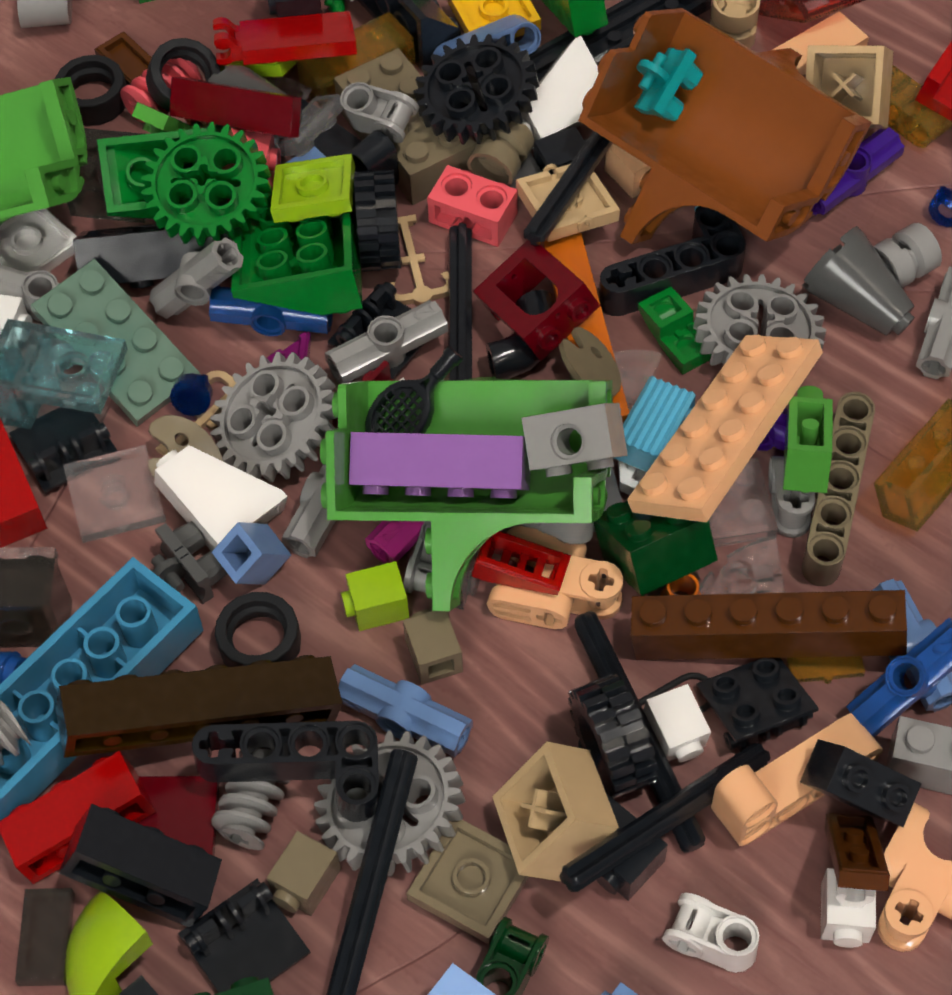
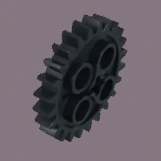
M474 34L469 44H464L458 38L456 42L457 48L451 49L449 46L444 45L445 55L442 57L435 54L431 55L433 66L422 65L421 69L424 76L416 78L415 81L418 89L414 90V95L419 105V115L422 117L426 128L432 127L435 136L444 132L448 142L458 135L462 145H465L470 136H474L477 144H481L483 135L486 134L494 141L497 139L496 131L499 129L508 134L511 133L509 126L511 121L522 124L521 112L531 113L533 110L530 101L538 100L536 88L539 87V81L534 61H530L527 50L520 51L518 42L508 46L505 36H502L496 43L493 42L491 34H488L483 42H478L477 36ZM467 66L473 67L487 107L485 112H481L466 71Z

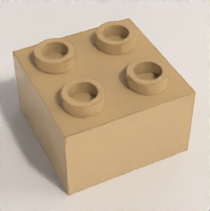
M808 45L806 80L826 95L871 121L872 123L869 128H888L894 51L886 46Z
M547 741L492 796L518 874L521 876L561 881L559 875L564 865L612 835L619 828L590 750Z

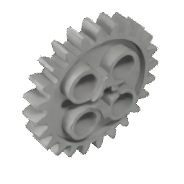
M744 274L742 283H738L733 277H728L726 287L717 282L713 292H705L703 302L699 301L693 329L696 330L694 340L695 342L702 343L701 354H712L709 363L711 366L720 363L725 364L745 335L758 334V304H761L763 306L761 336L819 339L823 349L826 329L822 325L825 318L824 316L816 315L818 304H806L809 294L802 293L797 296L794 294L795 284H791L786 288L780 287L781 280L778 277L772 284L766 283L764 274H760L758 282H752L749 275Z
M276 352L272 363L262 355L260 356L259 367L254 368L248 362L246 363L247 374L242 377L234 373L232 375L236 382L234 387L223 386L221 388L228 395L226 400L214 402L222 410L221 413L215 414L210 418L218 426L210 432V435L218 441L216 445L223 456V461L258 479L263 476L269 482H274L277 472L285 479H289L290 470L293 466L301 472L305 471L303 460L308 457L313 461H317L318 457L314 450L317 446L320 447L327 430L336 429L329 422V420L335 419L332 411V398L334 395L332 390L336 386L327 377L328 374L306 356L301 360L294 352H291L286 359L280 352Z
M387 731L384 742L378 744L380 792L393 749L410 751L418 758L404 814L418 824L410 826L402 818L388 877L393 876L395 866L399 863L403 865L407 873L411 872L412 859L416 857L427 865L429 858L426 851L433 848L436 851L443 852L444 848L439 838L442 835L455 837L456 833L449 821L463 819V815L456 805L465 802V797L460 789L464 784L458 771H456L457 768L450 756L446 757L439 744L431 748L427 737L424 735L415 743L409 731H405L400 741H396L392 732ZM358 744L352 745L354 755L363 754L368 750L367 748L362 749ZM329 779L331 784H322L317 787L324 799L314 803V807L321 816L315 821L320 831L324 833L321 836L329 848H333L332 850L338 853L339 861L341 862L346 859L351 869L356 871L361 866L374 815L362 822H352L342 817L336 804V779ZM353 788L346 793L349 798L355 800L363 799L369 794L363 788ZM429 795L424 802L414 804L419 797Z

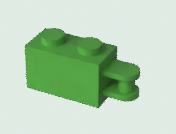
M815 386L799 388L797 396H793L788 404L784 446L783 490L803 493H827L832 459L833 399L823 398L822 390Z

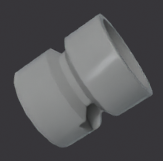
M912 223L896 232L892 238H886L873 246L902 288L912 283L915 278H921L939 267L942 261V253L937 239L926 226L920 223Z

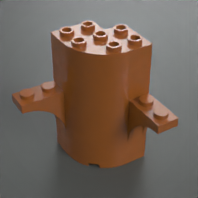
M683 8L646 11L634 25V37L630 46L627 48L611 49L600 60L597 69L599 74L593 87L583 99V110L578 120L651 167L640 182L639 187L641 191L636 202L625 214L624 223L626 224L620 237L631 244L650 240L660 224L670 214L683 206H701L718 211L766 242L789 235L800 228L812 217L813 212L811 210L814 204L820 199L826 201L848 169L872 122L826 95L806 80L796 68L802 55L791 48L755 52ZM668 48L684 51L687 48L697 55L694 63L703 72V76L698 85L692 90H684L679 86L674 96L684 103V109L676 121L664 120L656 115L642 114L636 110L634 106L643 92L638 85L644 75L636 68L640 59L653 61L657 52L665 54Z

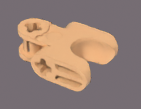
M514 526L507 531L508 534L571 555L558 596L501 584L494 586L486 603L494 616L549 629H563L568 624L570 613L580 615L593 611L599 619L605 620L619 612L622 606L621 590L623 588V575L615 564L608 561L585 558L587 547L584 543H564L556 537L524 526ZM510 557V559L518 563L519 558ZM528 560L526 565L534 569L536 562ZM545 564L541 576L550 579L554 565Z
M915 802L904 827H897L884 852L890 874L889 886L893 890L879 917L877 928L883 943L891 949L900 952L911 951L922 943L937 913L952 920V861L938 858L926 847L923 830L929 819L930 812ZM902 916L908 917L911 920L909 925L899 921Z

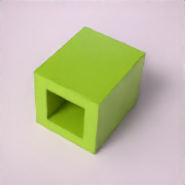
M396 561L345 574L348 591L340 592L346 617L355 616L359 631L409 618L407 595Z

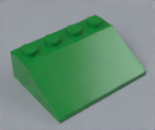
M272 192L263 193L268 205L267 207L256 206L260 219L255 220L248 217L246 219L249 228L247 232L238 226L234 228L235 239L233 242L237 243L238 250L244 256L242 267L232 274L231 292L233 298L318 315L343 314L351 310L362 309L361 263L354 195L353 212H346L334 217L326 215L306 218L299 222L286 221L274 223L270 211Z

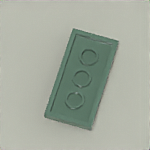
M95 259L31 304V311L137 427L200 379V372Z

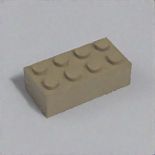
M397 48L334 78L337 109L360 139L363 140L370 134L354 129L341 106L340 96L345 87L351 83L364 82L389 91L402 92L416 101L414 90L418 89L415 80L417 77H421V75L401 50ZM419 112L415 116H411L404 130L405 138L403 142L393 143L397 151L399 183L396 185L412 206L427 199L447 165L469 171L467 166L468 158L476 146V142L471 136L465 145L461 144L458 135L450 142L446 140L444 132L435 136L432 127L426 128Z

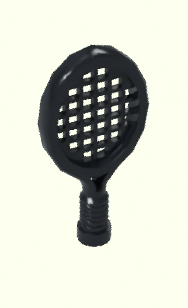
M448 346L443 351L442 357L430 368V373L424 378L401 380L389 385L376 397L370 406L365 421V432L378 433L382 430L383 433H388L393 429V433H399L403 428L405 430L403 433H411L410 430L414 427L415 429L412 433L425 434L431 424L435 411V387L439 381L444 380L446 375L456 365L458 366L462 362V356ZM415 391L417 394L412 398L411 394ZM404 392L406 395L402 399L400 395ZM419 397H421L422 400H421L420 403L418 404V403L416 402V400H417ZM408 398H410L411 401H410L409 404L407 405V403H406L405 401H406ZM399 399L400 402L396 405L394 402ZM415 403L416 407L412 410L410 407ZM404 404L406 407L401 410L400 407ZM393 405L395 408L390 411L389 408ZM409 409L411 413L408 416H406L405 413ZM420 409L422 412L417 415L416 412ZM398 410L400 414L396 417L394 414ZM387 411L389 415L385 418L383 415ZM414 415L416 419L412 422L410 419ZM404 416L405 420L401 423L400 418ZM391 417L394 418V421L392 423L389 422V419ZM380 418L383 419L381 424L378 423ZM398 422L399 426L396 429L394 425ZM407 422L410 423L408 428L404 426ZM387 423L389 426L385 430L383 426Z

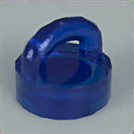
M943 185L939 187L928 206V211L936 223L951 228L952 218L945 217L938 210L940 204L952 210V189Z
M184 374L178 377L173 384L170 399L177 411L184 415L196 416L204 413L210 406L213 389L209 383L208 375Z

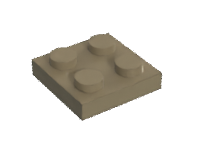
M464 820L450 821L456 833L455 837L441 836L439 840L443 845L444 851L439 852L433 849L428 857L429 863L423 865L407 891V900L490 945L499 923L503 917L507 916L529 877L518 874L509 844Z

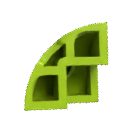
M99 891L82 910L68 941L65 958V976L69 995H119L122 989L115 978L153 945L147 931L123 907L102 891Z

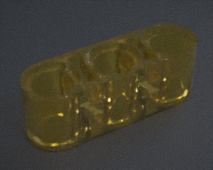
M893 65L888 126L913 145L925 148L952 127V121L917 102L915 99L922 85Z

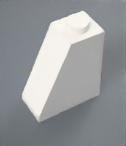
M582 36L575 38L567 46L539 82V87L536 88L538 100L530 101L533 111L531 113L521 112L523 124L532 132L534 140L574 126L577 128L583 125V123L578 121L583 110L582 102L587 92L593 87L599 73L597 70L598 66Z
M190 445L179 453L176 450L168 452L156 464L154 484L187 523L192 521L204 537L206 546L211 551L222 541L237 522L266 524L285 509L287 495L281 489Z

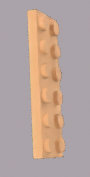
M745 335L628 497L627 501L632 513L707 523L822 355L823 351L819 339Z

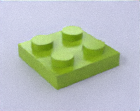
M352 153L275 165L270 209L274 223L286 221L299 222L306 218L326 215L334 217L346 212H353L355 164Z

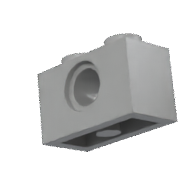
M603 403L521 418L529 470L545 469L546 477L573 473V464L585 462L588 471L614 467L613 458L628 456L620 403ZM573 430H576L582 439L581 447L577 453L572 450L569 444V437Z

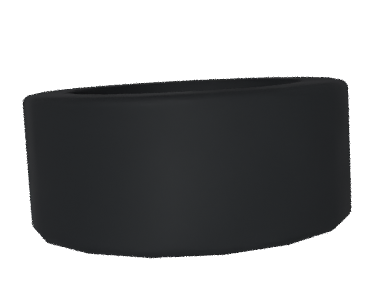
M188 38L171 39L160 45L152 55L146 75L148 92L156 104L170 112L171 89L167 87L161 75L162 68L168 60L182 58L193 62L204 73L205 81H208L214 73L219 74L221 72L215 55L199 41Z
M87 55L70 60L60 68L55 79L71 77L74 90L89 82L101 81L112 85L105 94L94 99L76 98L83 125L85 126L101 125L112 121L125 109L120 96L122 87L126 86L124 73L119 64L108 57Z
M250 592L236 597L223 608L216 620V642L223 663L228 667L245 666L258 660H270L272 662L290 661L295 659L300 652L301 633L294 609L283 598L269 592ZM256 617H269L282 624L284 638L281 644L270 652L262 655H246L234 647L232 641L233 634L236 628L247 620Z

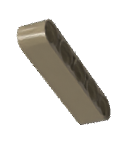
M849 392L840 397L833 420L832 459L827 493H817L802 561V573L805 579L816 586H828L838 579L847 550L875 414L873 400L861 392ZM841 451H847L851 454H845ZM833 485L841 486L845 489H838L833 487ZM825 521H833L836 522L838 525H830ZM824 556L830 559L831 561L824 562L816 557Z

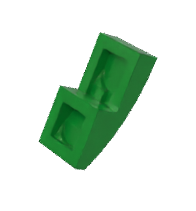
M671 286L638 303V310L649 330L682 375L710 361L712 354H701L702 343L695 342L694 340L696 330L693 329L694 311Z

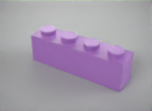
M351 432L349 485L363 486V494L389 495V486L405 487V495L431 496V488H448L447 497H474V489H491L490 498L517 499V490H530V470L524 436Z

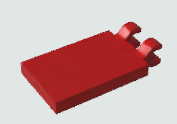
M350 11L239 21L240 25H235L224 17H218L213 20V30H226L228 32L214 34L216 49H229L225 53H216V61L219 65H228L234 61H243L244 65L357 55L356 38Z

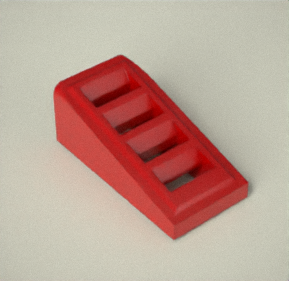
M499 531L480 548L471 577L490 583L558 596L571 555ZM493 554L502 555L500 562L492 559ZM510 557L519 558L516 567L508 565ZM528 560L536 562L533 573L525 571ZM545 564L554 565L550 579L541 576Z

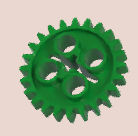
M210 122L206 132H201L197 123L194 124L193 134L187 135L182 128L178 129L180 139L176 142L169 137H165L168 148L165 151L159 148L153 149L158 161H146L145 165L150 174L141 176V180L146 188L141 191L147 203L145 207L150 216H154L153 219L159 229L165 227L170 238L179 233L183 244H187L192 236H195L198 245L202 247L206 237L211 236L213 241H220V234L226 233L231 240H234V228L237 226L247 232L249 228L246 219L248 217L255 220L260 219L256 206L267 207L268 202L263 193L272 191L269 180H267L271 177L268 165H265L267 163L263 151H259L256 141L254 139L247 141L243 130H240L233 136L229 124H226L221 132H217L214 122ZM195 162L194 166L183 169L185 165ZM227 164H235L230 169L222 170V168ZM184 198H192L186 204L178 205ZM224 199H231L229 203L223 206H217V204Z

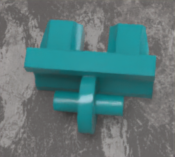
M668 48L665 54L657 52L653 61L640 59L636 68L644 75L638 85L643 92L634 108L642 114L656 115L664 120L676 121L684 109V103L674 96L679 86L684 90H692L698 85L703 76V72L694 63L697 55L687 48L684 51Z

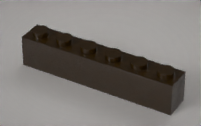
M303 655L290 661L272 662L270 660H258L245 666L228 667L226 665H213L205 670L190 672L174 669L165 671L160 675L145 677L129 674L109 681L92 682L90 680H76L68 685L59 686L55 709L63 756L66 758L188 743L193 741V737L200 729L209 725L336 721L342 706V699L331 656L316 658L313 655Z

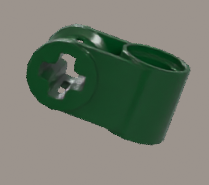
M506 916L503 917L494 933L488 953L478 970L476 980L485 987L492 982H503L510 988L509 992L504 995H522L530 978L535 974L549 942V936L543 933L539 936L531 934L512 925V919Z

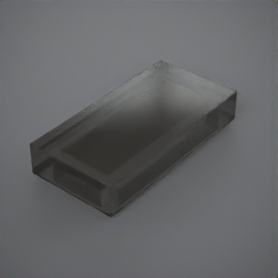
M72 888L25 889L15 982L19 987L67 986L65 958L68 941L72 932L75 892Z

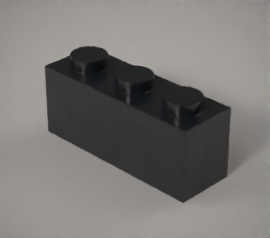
M91 804L74 828L59 874L186 927H190L209 907L222 859L208 854L199 846L187 845L166 836L157 828L143 826L124 818L115 810Z

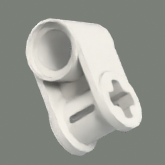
M682 893L677 902L680 909L672 928L665 930L662 937L663 941L675 951L687 956L700 958L730 972H743L750 968L756 960L760 936L755 923L748 917L715 905L699 895L692 893ZM736 936L744 939L749 946L744 950L735 951L728 948L724 941L729 937Z

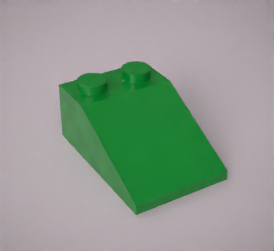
M200 128L201 132L207 131V128ZM193 129L184 130L187 135L193 134ZM178 131L97 139L107 216L154 218V216H150L145 207L147 203L141 191L146 188L141 180V176L150 174L145 165L146 161H158L153 149L159 148L165 151L168 147L164 138L169 137L176 142L180 139ZM195 162L185 165L183 169L194 166ZM184 198L178 205L186 204L192 198ZM226 199L220 201L217 206L225 205Z

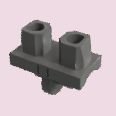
M192 521L173 531L166 523L156 528L155 532L162 540L160 550L167 560L161 554L153 557L151 563L155 569L152 572L178 592L185 588V584L181 580L183 578L203 604L212 599L214 596L211 586L228 573L212 554V551L198 560H195L191 555L206 545L200 530Z

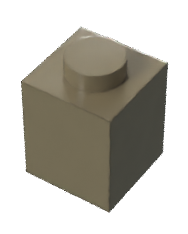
M425 609L403 620L405 641L421 685L463 672L462 651L447 611Z
M297 831L267 876V881L274 897L272 898L273 901L291 913H296L299 909L312 916L341 870L338 853Z

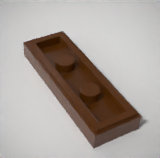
M839 813L826 814L824 829L838 887L888 891L890 874L873 817Z

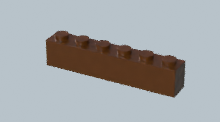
M905 590L632 596L631 640L636 660L905 656L907 654Z

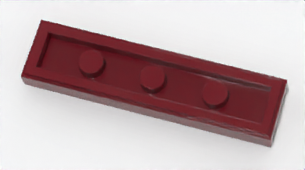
M172 77L170 116L206 123L214 122V124L223 126L229 124L230 127L295 138L299 137L302 97L184 77Z

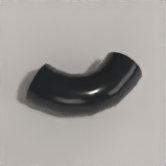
M546 290L528 292L516 301V305L529 315L544 313L555 303L552 294ZM514 332L509 337L499 341L486 343L491 375L497 379L513 378L532 370L540 362L528 345Z

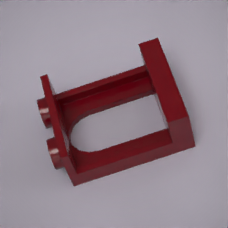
M527 240L473 290V293L489 313L498 321H503L519 336L540 361L558 347L563 339L571 334L574 328L581 325L601 306L581 279L543 246L531 245L530 240ZM546 277L558 289L556 302L544 313L529 315L516 305V301L524 294L530 292Z

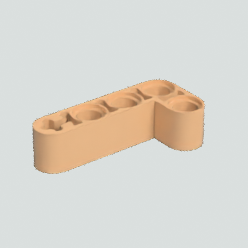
M852 713L838 719L758 771L754 772L749 765H743L731 771L717 784L711 809L739 846L751 843L825 795L800 783L818 739L845 746L874 761L877 760L882 754L883 748Z

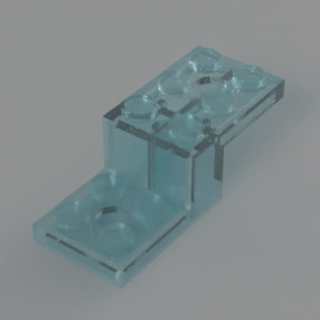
M7 319L0 334V418L3 425L31 430L42 404L101 414L128 350L125 339ZM73 365L83 366V369L78 373H64V370L71 368Z

